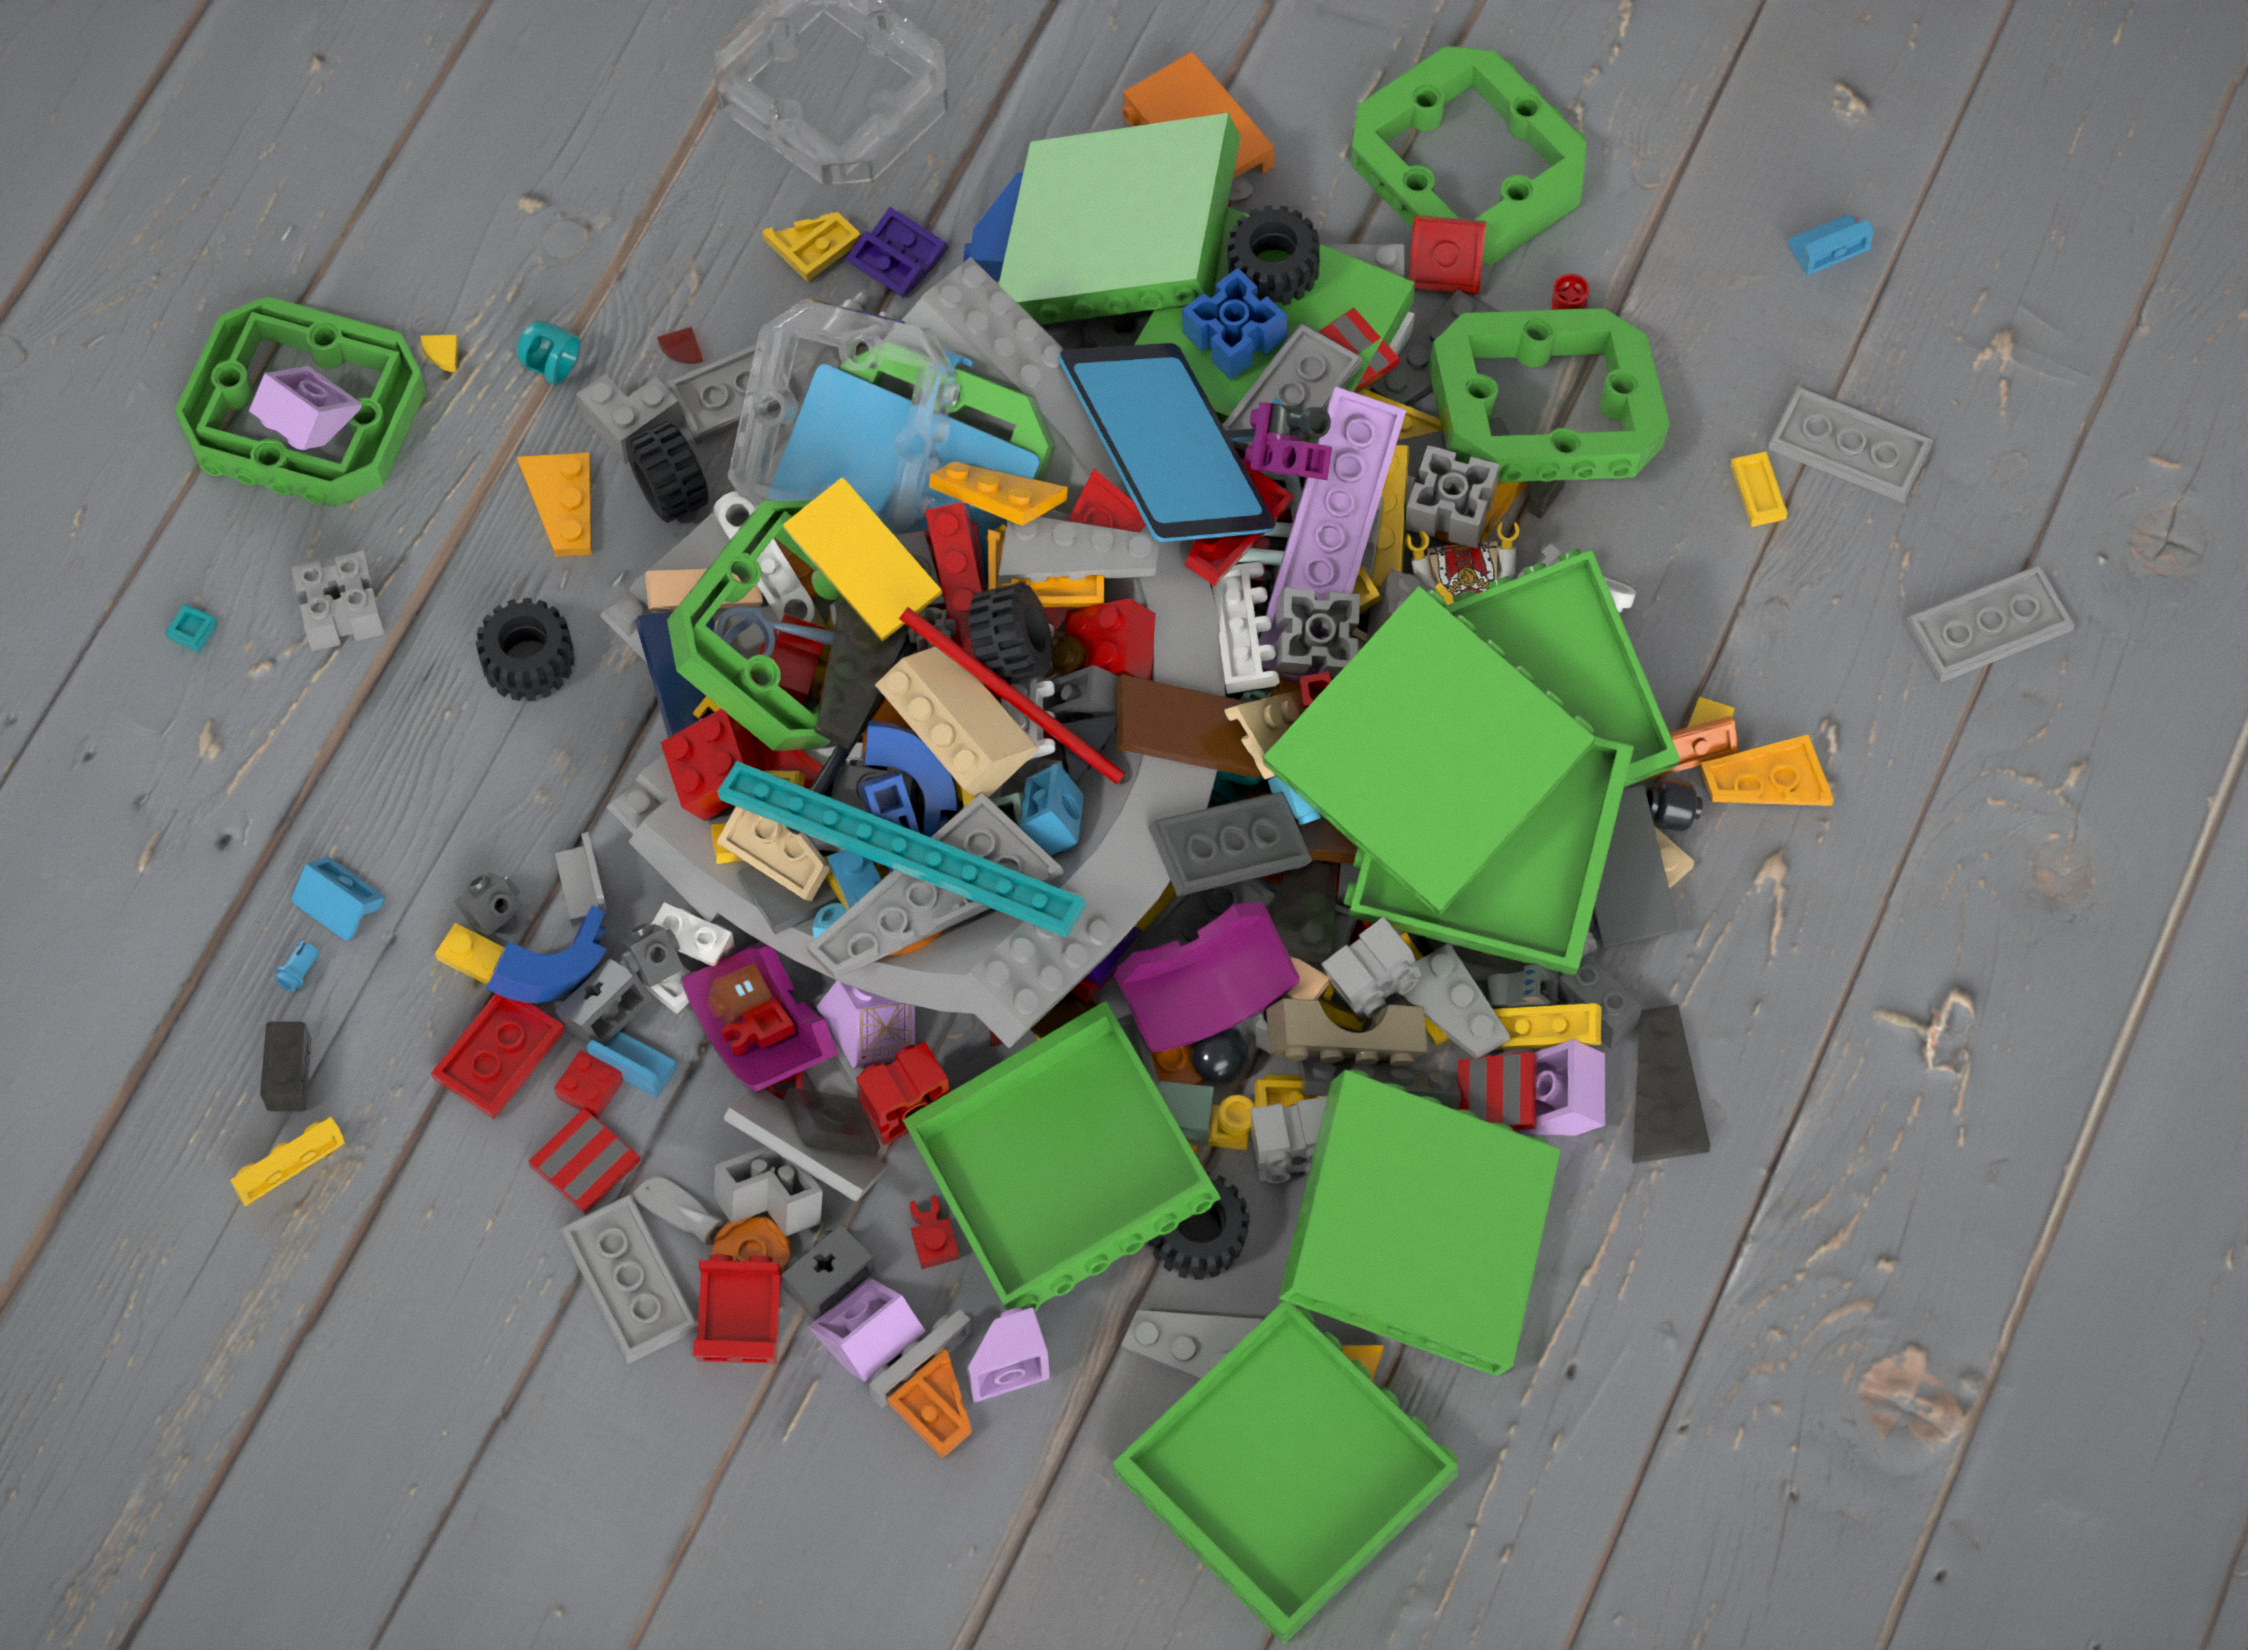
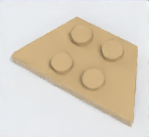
M1301 689L1225 709L1229 721L1238 719L1246 731L1247 735L1243 736L1241 741L1247 751L1253 756L1256 766L1264 779L1275 777L1276 775L1263 765V756L1306 710L1303 705Z

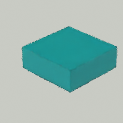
M183 604L165 631L167 639L199 653L218 625L216 617Z

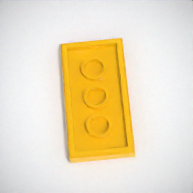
M843 477L783 524L784 530L882 642L905 624L899 620V617L907 607L918 614L942 594L940 587Z

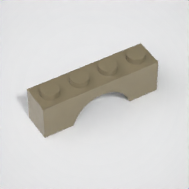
M1282 999L1266 1009L1270 1055H1284L1287 1061H1302L1309 1057H1320V1061L1323 1063H1336L1344 1059H1355L1356 1064L1370 1065L1380 1060L1390 1061L1391 1066L1403 1067L1412 1065L1414 1059L1428 1052L1424 1007L1388 1005L1381 1009L1377 1016L1370 1018L1369 1024L1363 1033L1349 1032L1335 1025L1323 1011L1320 1002L1316 1000Z

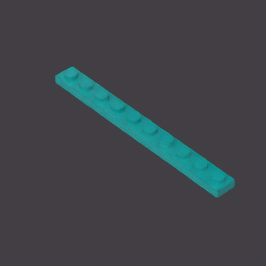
M736 761L718 790L719 798L724 802L1066 938L1086 907L1084 898L738 761Z

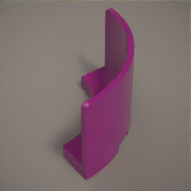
M1263 901L1233 904L1221 916L1197 930L1200 938L1183 946H1180L1178 940L1160 947L1133 952L1113 973L1150 1051L1159 1052L1181 1047L1225 1031L1269 1007L1299 983L1300 977Z
M759 942L719 960L715 966L707 965L691 972L680 980L687 999L713 1048L737 1080L751 1091H759L838 1055L825 1018L814 1013L805 1002L797 1004L790 995L794 991V986L784 970L776 950L764 942ZM749 980L753 991L748 992L743 982ZM738 984L741 985L745 993L742 996L738 994L735 988ZM776 998L794 1023L795 1034L762 1050L755 1042L750 1045L744 1054L733 1056L730 1043L738 1039H731L724 1043L721 1029L732 1023L743 1024V1013Z

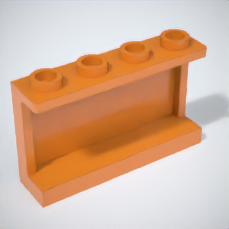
M1193 51L1123 91V108L1121 112L1125 121L1131 127L1229 113L1241 136L1233 179L1255 166L1262 174L1274 167L1275 147Z

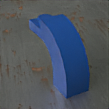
M868 721L865 765L895 767L907 772L917 781L925 799L922 834L931 838L947 823L948 815L940 814L941 809L956 811V793L952 775L914 730L894 723Z
M591 905L581 922L572 946L557 954L544 955L534 953L508 941L497 961L486 989L503 997L528 1003L554 1001L573 993L591 976L606 951V948L599 945L606 930V927L600 925L606 911Z

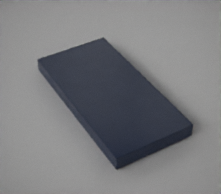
M674 611L639 615L635 621L668 738L714 713L708 708L700 719L693 715V712L706 695L676 671L667 619ZM713 616L705 625L712 631L715 624Z

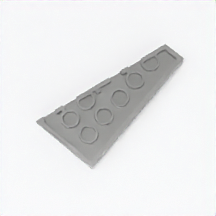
M982 792L931 837L1044 883L1064 875L1063 868ZM894 869L809 944L807 950L833 978L837 979L988 910L990 907Z

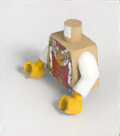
M1502 522L1498 524L1496 531L1498 537L1502 540V545L1499 547L1496 540L1479 542L1477 548L1462 544L1427 548L1429 537L1424 531H1420L1422 542L1418 548H1415L1411 543L1410 534H1407L1404 538V545L1406 549L1413 552L1414 557L1411 558L1414 577L1434 589V586L1441 582L1453 597L1469 590H1474L1475 594L1489 589V583L1505 576H1509L1513 580L1516 565V547H1513V540L1519 535V526L1515 522L1514 535L1510 538H1505L1501 534Z

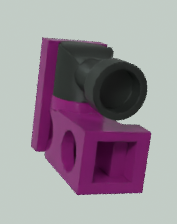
M1259 402V408L1251 410L1250 425L1252 429L1256 430L1254 444H1250L1246 448L1244 460L1251 465L1250 469L1328 481L1332 447L1300 441V434L1302 431L1308 437L1321 438L1325 436L1331 425L1329 413L1321 407H1309L1303 411L1300 407Z

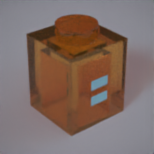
M752 963L713 981L708 992L707 1002L712 1014L716 1018L721 1017L726 1026L741 1020L743 1013L769 1002L772 995L755 963Z

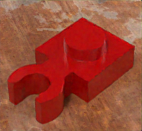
M776 998L743 1013V1024L732 1023L721 1029L724 1043L731 1039H738L730 1043L733 1056L744 1054L750 1045L755 1042L762 1050L795 1034L794 1023Z
M935 1195L930 1196L932 1209L926 1213L920 1212L917 1209L915 1200L910 1202L911 1217L920 1225L911 1228V1234L921 1269L960 1259L949 1218L938 1221L940 1203Z

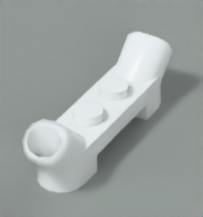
M733 491L724 495L716 502L714 515L729 540H731L756 508L745 494ZM773 538L757 558L761 568V578L757 584L779 621H781L784 614L827 628L812 599Z

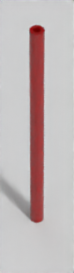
M907 607L899 617V620L1117 785L1126 772L911 608Z

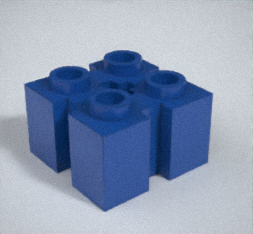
M1239 268L1216 284V295L1211 299L1203 293L1182 309L1183 334L1201 352L1211 348L1212 362L1230 380L1253 364L1254 352L1259 350L1266 355L1287 339V315L1268 296L1259 301L1257 286Z

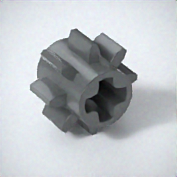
M928 607L918 613L951 640H953L952 636L957 634L955 619H948L947 610ZM910 627L908 628L910 643H917L918 652L935 647Z

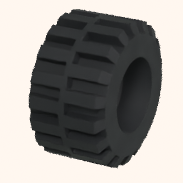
M1272 205L1264 206V211L1259 212L1257 208L1249 211L1250 217L1241 216L1238 219V226H1233L1230 231V238L1227 244L1229 274L1239 268L1257 286L1259 301L1267 296L1274 303L1282 302L1283 306L1291 304L1292 298L1299 301L1305 297L1304 290L1310 292L1314 287V280H1318L1320 242L1317 229H1313V223L1309 218L1302 220L1301 212L1294 210L1292 213L1288 212V207L1280 205L1279 209H1272ZM1267 250H1281L1291 255L1280 262H1267L1257 257L1260 253Z
M665 421L626 441L627 456L635 478L648 503L662 520L669 523L708 504V487L701 467L683 434L670 421Z
M1018 582L976 593L972 598L969 609V630L976 658L1009 684L1046 676L1051 667L1052 637L1045 610L1032 588L1026 585L1025 582Z
M523 598V603H516L515 599L507 601L508 606L504 608L498 605L493 609V616L488 614L482 620L484 627H479L477 631L478 641H476V648L488 684L492 688L497 687L498 693L504 697L510 693L512 700L520 701L522 696H527L528 701H535L536 695L540 694L544 698L550 696V689L554 687L559 690L564 685L562 678L569 679L572 673L571 666L575 662L570 631L564 616L560 617L559 610L554 606L548 609L547 602L538 600L536 604H533L531 598ZM524 641H536L544 644V647L537 654L528 658L519 659L507 655L512 647Z
M1218 1175L1216 1181L1210 1180L1221 1199L1214 1202L1212 1207L1207 1210L1220 1225L1221 1233L1217 1238L1205 1243L1193 1242L1185 1238L1176 1228L1168 1234L1158 1235L1148 1241L1149 1246H1154L1153 1255L1158 1261L1162 1258L1165 1261L1163 1267L1169 1272L1173 1268L1180 1270L1179 1277L1186 1279L1188 1273L1194 1274L1195 1280H1203L1206 1273H1210L1211 1278L1218 1276L1222 1268L1228 1270L1233 1265L1235 1258L1239 1257L1243 1249L1250 1222L1249 1213H1245L1247 1203L1244 1197L1238 1199L1237 1194L1239 1190L1233 1184L1229 1188L1224 1186L1226 1179Z

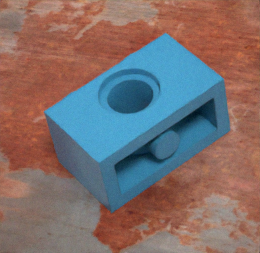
M1059 763L1026 778L1019 824L1020 828L1049 856L1058 852H1066L1078 843L1084 794Z

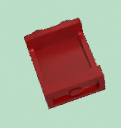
M725 1254L709 1255V1260H699L701 1277L697 1340L694 1339L693 1356L697 1362L777 1364L782 1268L779 1263L773 1262V1258L770 1256L762 1255L749 1256V1262L733 1261V1256Z

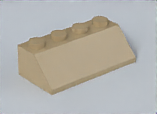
M936 647L902 658L875 684L960 786L975 798L981 792L989 798L1039 750V747L987 687Z

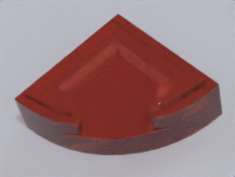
M692 327L657 337L660 349L672 360L684 364L703 362Z

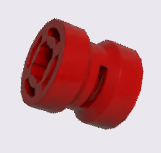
M1577 274L1560 276L1553 285L1551 310L1587 309L1589 297L1587 281Z

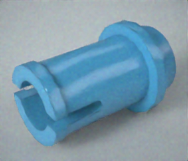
M299 941L284 966H278L276 969V983L290 992L302 987L304 984L302 978L320 955L314 946L309 943L305 945L304 941Z

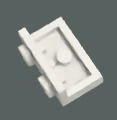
M663 903L651 924L659 925L665 928V930L670 929L680 945L679 952L708 965L715 966L719 960L736 953L732 932L719 924L710 923L698 918L685 909Z

